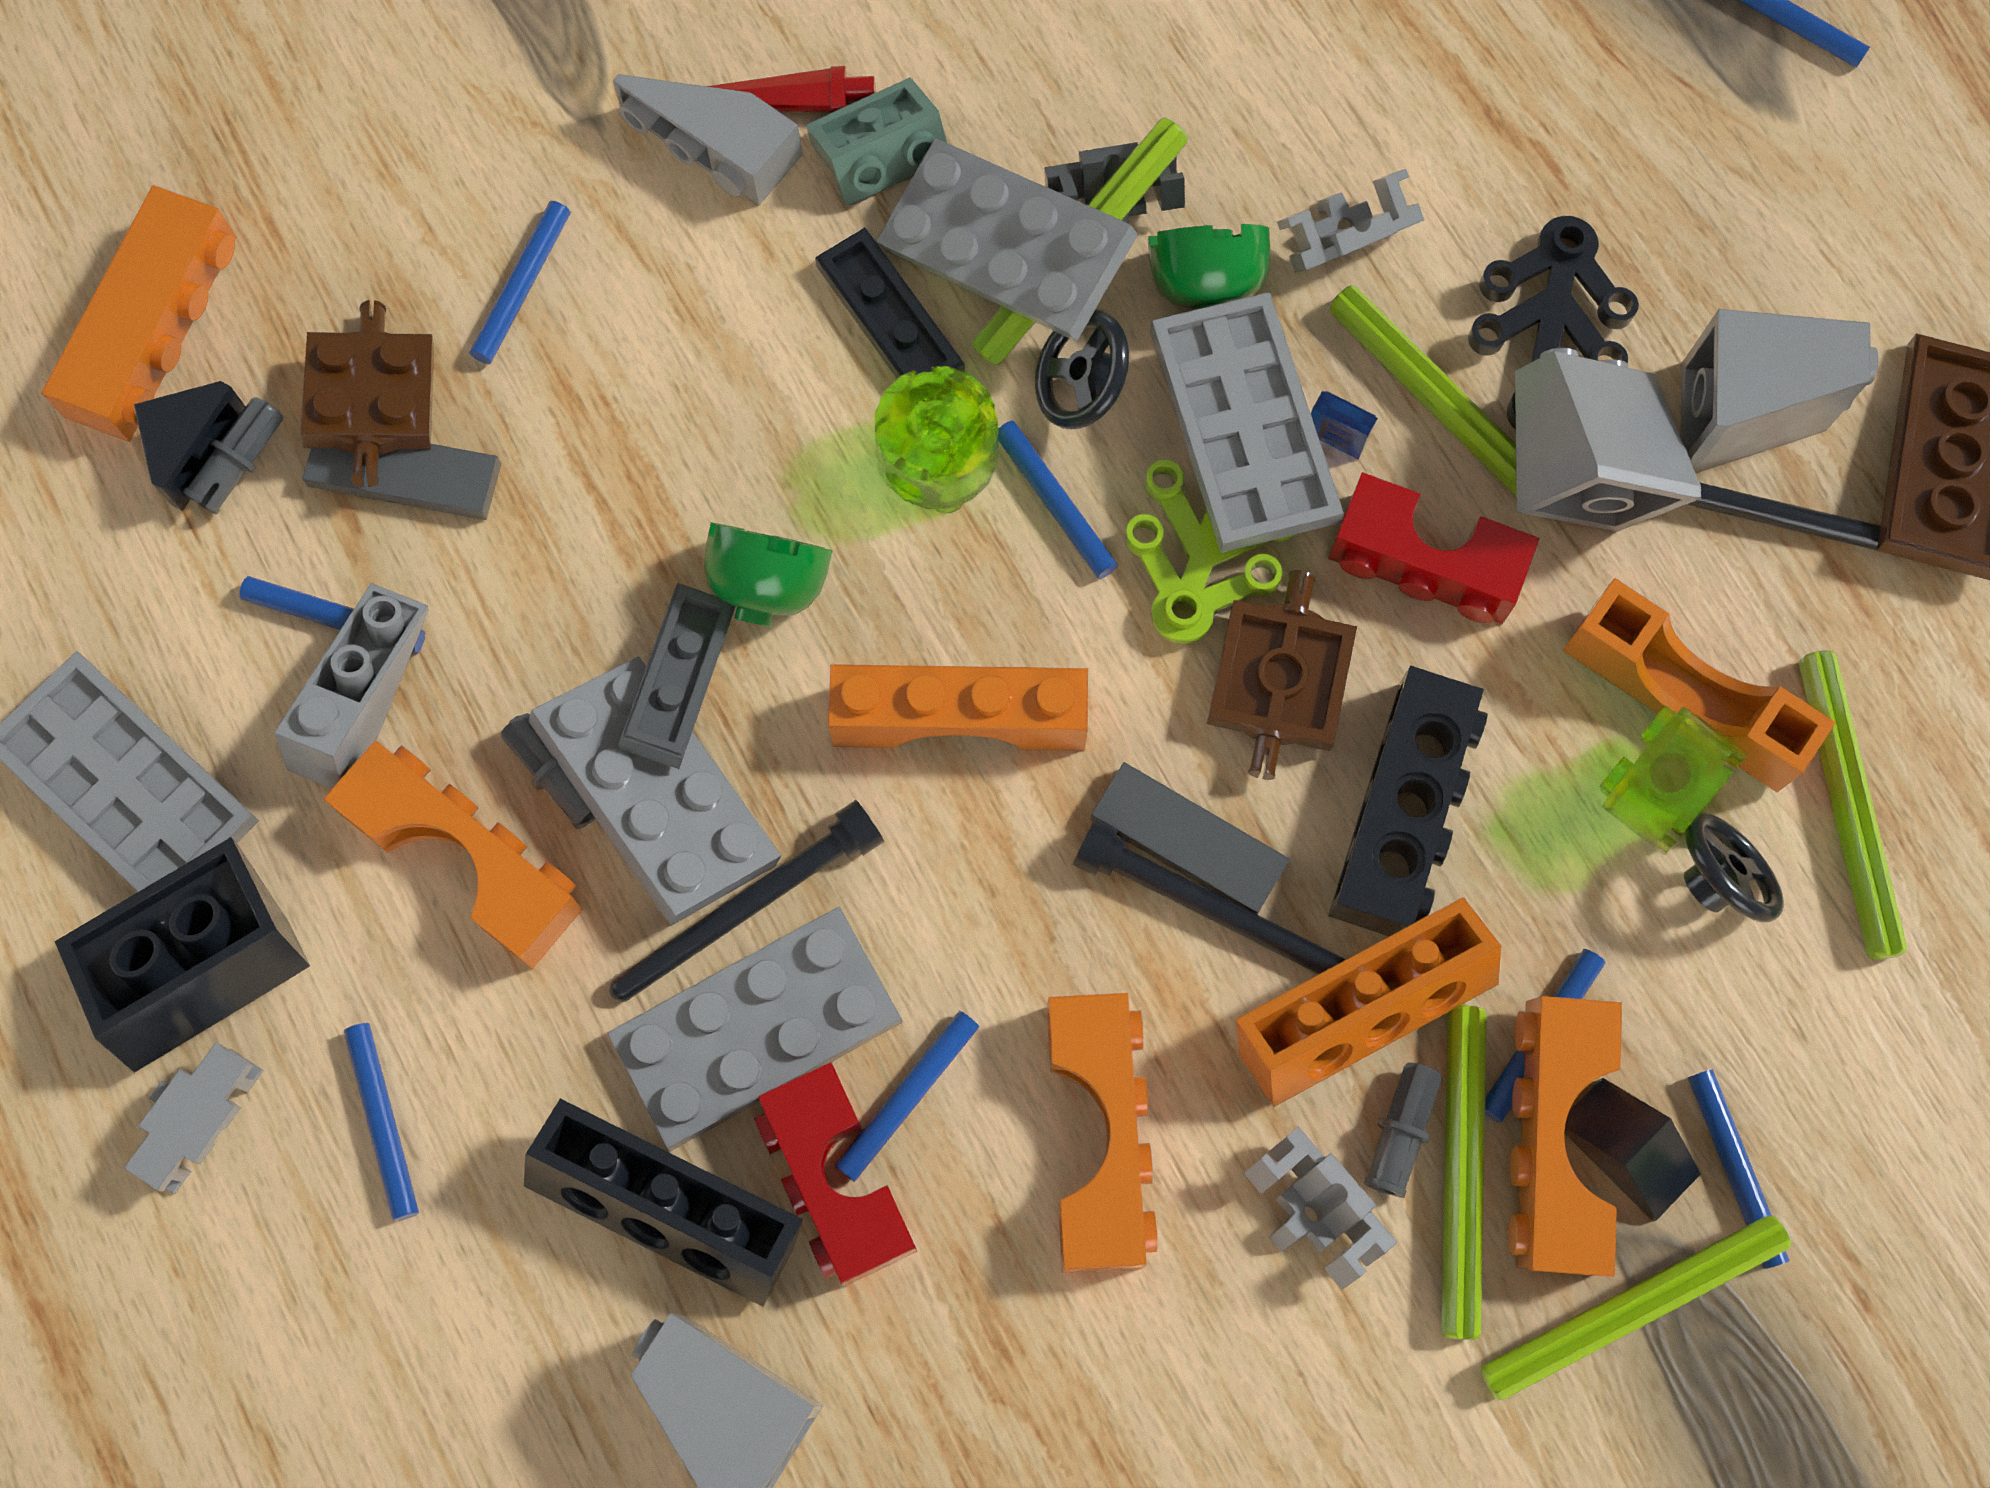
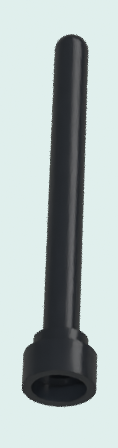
M1699 482L1701 485V499L1686 504L1877 550L1880 525L1701 482Z
M855 799L835 813L837 820L827 826L830 833L614 978L609 986L611 997L619 1002L630 1000L844 853L848 858L857 852H860L863 856L885 842L882 835L866 811Z
M1097 819L1091 825L1072 864L1096 876L1098 870L1108 876L1111 875L1112 871H1115L1317 974H1321L1347 960L1124 848L1127 841L1116 836L1118 830Z

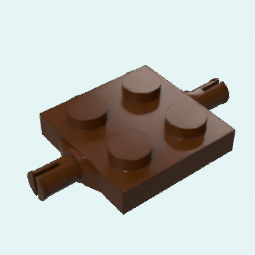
M370 300L360 304L359 332H307L301 418L303 447L336 448L353 454L351 481L360 487H364L365 466L368 487L378 484L379 454H385L398 449H431L434 370L432 334H390L384 332L386 306L374 300L373 320Z
M1301 570L1289 572V582L1284 604L1262 606L1233 600L1206 723L1240 731L1252 739H1256L1248 774L1255 778L1259 777L1264 755H1266L1267 758L1262 777L1264 780L1275 779L1281 745L1299 744L1331 751L1335 742L1357 626L1326 620L1314 611L1308 610L1316 576L1306 572L1301 592L1298 594Z

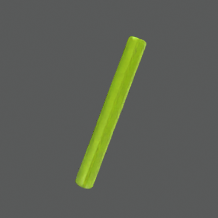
M1166 117L1160 119L1089 202L1088 206L1123 220L1186 146L1188 137L1182 128ZM1001 306L974 338L972 345L979 355L989 363L997 366L1004 361L1036 322Z
M1350 285L1343 289L1332 301L1330 307L1331 314L1517 497L1516 443L1356 286Z
M1830 650L1816 651L1800 659L1799 669L1808 704L1836 722L1820 746L1819 753L1867 955L1871 959L1879 960L1898 957L1907 951V943L1838 658Z
M1469 1005L1456 1006L1448 1013L1441 1332L1444 1337L1456 1340L1479 1339L1482 1320L1487 1013L1484 1008Z
M1765 1216L1488 1362L1481 1368L1482 1378L1490 1393L1496 1399L1504 1400L1788 1250L1791 1246L1789 1235L1775 1216Z

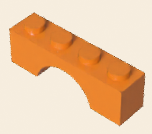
M1616 578L1612 580L1562 650L1776 793L1803 774L1836 724L1835 721L1781 686L1766 687L1745 683L1708 665L1690 651L1673 630L1670 614Z
M830 664L828 728L833 747L896 748L907 741L918 738L966 735L1002 740L1017 746L1021 750L1085 751L1088 732V668Z
M375 740L323 800L387 853L406 843L422 839L445 840L466 849L474 862L478 880L477 897L470 918L529 968L533 969L583 910L574 898L569 895L576 885L549 862L546 861L538 870L524 859L521 854L527 846L500 823L497 822L489 831L472 816L479 809L478 806L454 786L448 784L440 792L425 780V776L431 769L401 745L393 754Z
M1128 993L1048 997L1047 1022L1050 1072L1075 1082L1093 1098L1101 1111L1107 1133L1106 1153L1100 1170L1088 1184L1075 1193L1061 1199L1058 1204L1062 1273L1142 1269L1147 1265L1146 1253L1157 1252V1225L1155 1212H1143L1141 1184H1152L1153 1168L1150 1143L1138 1144L1137 1117L1148 1116L1146 1077H1134L1132 1051L1143 1050L1141 1010L1129 1011Z
M1540 996L1527 1000L1525 1011H1519L1517 1014L1514 1034L1515 1046L1518 1051H1524L1525 1070L1524 1078H1516L1512 1094L1514 1117L1522 1118L1521 1145H1514L1511 1152L1510 1179L1513 1186H1519L1518 1214L1512 1213L1509 1218L1507 1240L1510 1254L1517 1255V1268L1615 1277L1617 1207L1595 1196L1577 1178L1567 1157L1564 1132L1567 1115L1579 1093L1594 1080L1620 1070L1622 1002Z

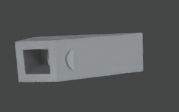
M618 74L613 79L620 105L619 113L633 129L643 134L647 133L648 130L665 141L667 148L676 158L687 165H692L695 162L709 171L715 182L734 197H739L742 194L759 206L802 156L798 124L752 93Z
M370 583L274 732L288 771L333 788L370 745L377 740L428 614V605Z

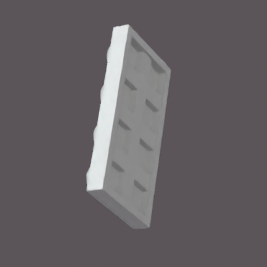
M935 138L876 242L886 252L1077 342L1138 234L1131 224Z
M1270 292L1152 320L1150 333L1220 553L1339 524L1344 512Z
M78 651L72 654L0 723V760L138 892L230 837L238 843L260 821Z
M638 656L532 709L528 722L553 758H556L562 771L665 919L672 926L774 868L781 858V854L693 731L680 769L618 749L623 729L646 669V665Z
M839 906L609 1031L608 1035L667 1149L672 1151L759 1103V1095L835 1061L902 1023V1018Z

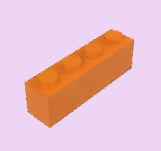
M155 185L151 186L41 392L64 418L127 442L131 441L139 426L134 404L154 399V395L165 374L175 368L181 355V343L192 322L198 320L203 315L208 303V292L219 270L226 268L233 257L237 237L218 208Z

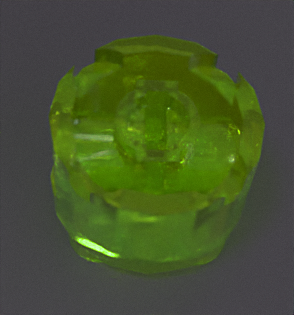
M948 366L932 367V372H923L916 375V370L900 376L884 391L875 411V442L879 472L887 485L904 501L925 509H935L941 513H952L959 510L964 503L973 500L990 483L998 464V415L989 391L970 374Z
M1665 706L1641 735L1643 737L1641 741L1648 747L1634 764L1623 757L1599 786L1601 788L1600 791L1608 796L1602 808L1663 855H1666L1676 843L1673 838L1667 835L1669 830L1671 829L1682 837L1687 827L1702 813L1730 779L1734 771L1725 765L1726 761L1737 769L1749 755L1685 706L1677 713L1668 706ZM1666 761L1675 762L1686 770L1689 778L1688 784L1682 790L1674 793L1663 792L1657 789L1651 781L1650 774L1653 768Z

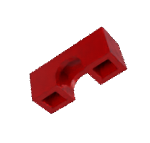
M1362 472L1328 559L1340 563L1341 569L1352 576L1362 579L1377 577L1399 585V590L1413 599L1420 601L1436 599L1455 606L1458 612L1469 620L1479 623H1492L1495 621L1503 624L1518 601L1540 538L1480 516L1464 546L1449 551L1434 549L1419 538L1413 524L1414 511L1421 494Z
M832 1062L758 1096L765 1113L754 1118L756 1126L769 1154L771 1155L782 1150L792 1174L782 1178L781 1181L796 1215L799 1216L809 1211L820 1236L808 1242L825 1279L837 1274L840 1283L846 1287L918 1252L888 1185L861 1197H848L839 1194L828 1184L825 1166L830 1151L841 1140L862 1131V1127Z

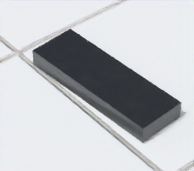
M866 228L861 229L815 257L816 267L914 403H917L965 373V363Z

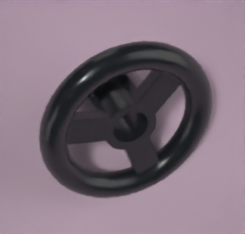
M1095 309L1085 329L1096 328L1084 348L1073 353L1069 359L1058 358L1070 338L1055 331L1051 332L1040 352L1035 371L1036 398L1045 417L1060 428L1070 430L1081 429L1101 419L1114 405L1125 384L1129 366L1127 338L1120 323L1104 311ZM1108 345L1110 346V354L1104 352ZM1053 378L1066 379L1069 385L1074 386L1078 406L1077 411L1065 410L1058 404L1053 391Z
M1698 813L1691 816L1686 822L1684 835L1688 851L1695 864L1684 872V880L1697 901L1715 913L1730 905L1742 915L1757 922H1772L1779 918L1784 908L1782 890L1774 872L1756 847L1734 826L1715 815ZM1750 880L1756 881L1763 896V902L1754 898L1749 883Z

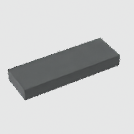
M431 444V449H398L385 454H379V482L373 487H368L365 466L364 487H360L351 481L353 454L336 448H311L302 479L311 488L487 520L501 462L498 456L436 444Z
M677 583L623 729L618 749L680 769L736 606L730 605L717 596Z
M1125 762L1121 765L1090 818L1093 822L1097 819L1117 829L1116 835L1210 891L1257 915L1290 860L1285 855Z

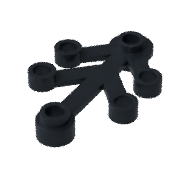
M1560 216L1550 220L1543 227L1538 237L1537 248L1512 262L1505 260L1491 262L1485 268L1479 282L1480 291L1485 298L1493 302H1504L1512 297L1518 285L1550 270L1546 289L1501 315L1486 313L1477 317L1469 331L1468 343L1472 350L1480 355H1494L1501 350L1505 341L1539 323L1531 362L1539 359L1544 351L1560 348L1563 330H1565L1584 358L1599 361L1598 356L1606 355L1613 360L1625 361L1628 364V354L1625 348L1617 342L1605 341L1571 295L1574 276L1598 305L1597 315L1600 322L1610 329H1622L1628 326L1638 311L1639 302L1631 290L1624 287H1615L1594 259L1599 248V241L1592 226L1578 217ZM1560 238L1570 239L1578 247H1567L1561 242ZM1500 275L1508 281L1509 286L1498 287L1491 282L1490 277ZM1618 302L1622 304L1627 314L1620 315L1614 313L1610 309L1609 303ZM1483 328L1491 329L1496 333L1498 339L1487 341L1480 336L1478 330ZM1515 392L1507 405V418L1514 429H1516Z

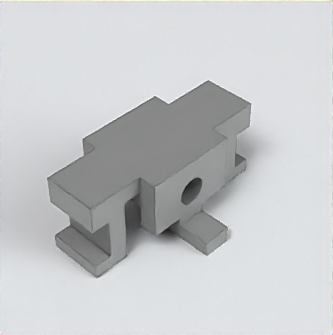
M1399 170L1372 181L1384 213L1372 215L1367 201L1349 208L1343 193H1338L1317 201L1319 213L1327 212L1328 217L1314 222L1310 210H1306L1277 221L1279 230L1291 227L1300 250L1289 256L1295 273L1309 270L1339 256H1344L1424 221L1419 203L1407 206L1399 181L1409 177L1407 170ZM1341 219H1346L1350 223V227L1338 230L1337 226Z
M215 1042L193 1073L179 1069L169 1085L161 1081L149 1098L155 1104L139 1124V1127L149 1134L124 1168L158 1191L167 1189L171 1193L176 1194L192 1172L181 1164L183 1160L187 1158L191 1162L201 1165L214 1147L217 1136L223 1129L229 1126L241 1109L240 1106L228 1099L235 1088L249 1092L264 1070L233 1049H227Z
M1299 1126L1269 1151L1277 1163L1268 1154H1265L1244 1172V1175L1260 1194L1271 1187L1290 1169L1299 1178L1276 1199L1290 1216L1269 1237L1281 1252L1304 1235L1319 1252L1324 1250L1341 1234L1345 1233L1352 1243L1324 1268L1341 1290L1366 1272V1269L1358 1261L1359 1259L1367 1267L1386 1254L1397 1243L1394 1237L1371 1212L1377 1205L1332 1153L1325 1157ZM1305 1207H1310L1316 1212L1317 1221H1312L1307 1217Z

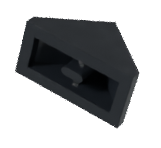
M222 381L134 404L151 483L172 506L181 511L185 509L191 500L182 491L185 487L189 486L215 450L211 446L214 439L221 441L246 407L233 388Z
M1601 1078L1569 1110L1564 1133L1652 1221H1657L1701 1175L1672 1119L1605 1078Z

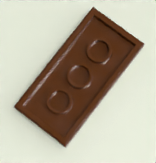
M1917 333L1907 344L1877 551L1990 580V352Z

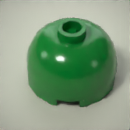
M1241 224V234L1233 235V230L1213 229L1212 225L1163 230L1157 232V236H1148L1149 263L1153 281L1160 294L1173 305L1194 308V310L1252 297L1261 289L1269 271V227Z
M711 522L705 547L704 569L708 585L719 599L737 607L735 619L763 626H771L774 615H796L813 603L824 585L833 550L788 538L745 531L743 528Z

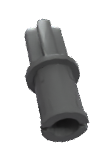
M258 397L252 398L221 441L216 439L212 441L211 446L215 450L182 493L191 500L197 501L200 506L209 512L217 515L220 511L219 508L245 472L253 473L256 467L252 464L283 421V415L280 411Z
M526 713L514 717L501 731V737L534 776L531 782L537 790L545 789L572 821L571 824L576 829H581L593 822L596 818L562 771L556 758H553L528 722L530 714Z
M1410 1062L1403 1067L1387 1118H1380L1377 1124L1383 1130L1369 1174L1364 1180L1366 1186L1394 1197L1405 1198V1189L1421 1143L1427 1144L1430 1139V1135L1425 1130L1442 1081L1441 1074L1435 1069L1420 1063Z

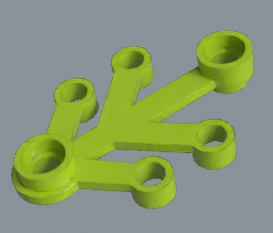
M1159 460L1149 467L1145 488L1152 499L1159 501L1188 557L1182 579L1180 580L1161 547L1164 529L1162 523L1156 517L1149 514H1140L1132 518L1127 525L1125 542L1128 549L1140 557L1158 592L1151 611L1154 627L1165 639L1174 643L1187 644L1205 636L1213 623L1214 613L1231 606L1233 600L1242 601L1253 595L1263 597L1272 594L1280 583L1282 567L1273 556L1258 554L1249 559L1243 574L1205 588L1212 567L1270 541L1220 553L1207 509L1200 525L1182 491L1184 479L1182 469L1171 460ZM1158 474H1168L1175 480V484L1170 488H1161L1154 483L1153 478ZM1139 528H1148L1153 531L1156 538L1152 542L1141 543L1135 539L1133 533ZM1295 534L1274 539V541H1287L1293 538ZM1259 567L1266 568L1272 573L1273 580L1269 583H1259L1252 577L1251 571ZM1184 602L1193 607L1195 614L1191 618L1181 619L1173 613L1172 607L1177 603Z

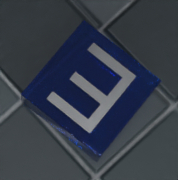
M1323 390L1311 411L1319 440L1359 460L1378 418L1376 415Z

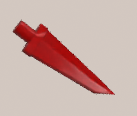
M831 66V68L707 86L749 92L777 111L833 113L846 107L847 101H859L876 93L874 76L847 77L846 66Z

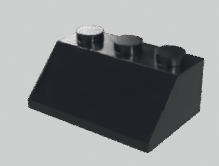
M232 837L55 941L94 1038L134 1073L310 967L288 919Z

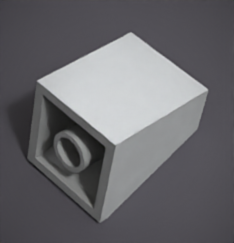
M1718 309L1682 362L1680 437L1695 473L1827 431L1842 412L1851 407L1856 396L1866 385H1870L1876 376L1878 351L1875 347H1870V323Z
M1554 348L1544 351L1539 359L1515 371L1518 513L1618 532L1701 499V485L1655 374L1628 368V364L1621 360L1597 361L1579 357L1576 350L1569 348Z
M670 1313L666 1321L662 1323L654 1319L644 1331L632 1352V1356L640 1362L631 1374V1377L698 1488H773L823 1407L822 1404L685 1316Z

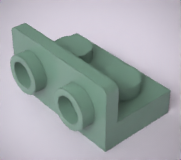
M911 77L805 125L812 146L833 172L840 197L846 205L855 204L913 177L934 139L937 138L947 143L939 110Z

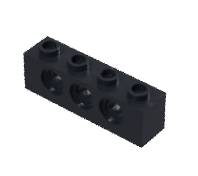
M1411 665L1409 666L1396 692L1329 910V917L1390 937L1429 916L1435 897V890L1426 887L1432 864L1441 867L1450 847L1453 830L1443 826L1449 806H1460L1468 786L1471 772L1462 769L1461 766L1467 747L1477 748L1486 725L1488 713L1478 710L1484 689ZM1430 735L1436 738L1443 747L1444 756L1431 758L1424 755L1418 749L1415 737ZM1409 792L1419 796L1425 803L1426 816L1412 817L1404 813L1398 804L1397 795ZM1384 851H1394L1402 855L1408 863L1409 875L1406 877H1393L1387 874L1380 865L1379 854Z
M561 1098L525 1154L524 1187L764 1307L794 1249L803 1221L802 1218Z

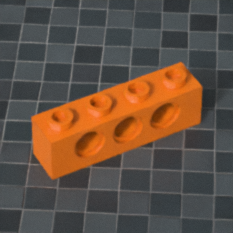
M1462 897L1235 1019L1239 1056L1272 1106L1275 1107L1450 1012L1456 1006H1460L1499 985L1501 944L1466 899Z

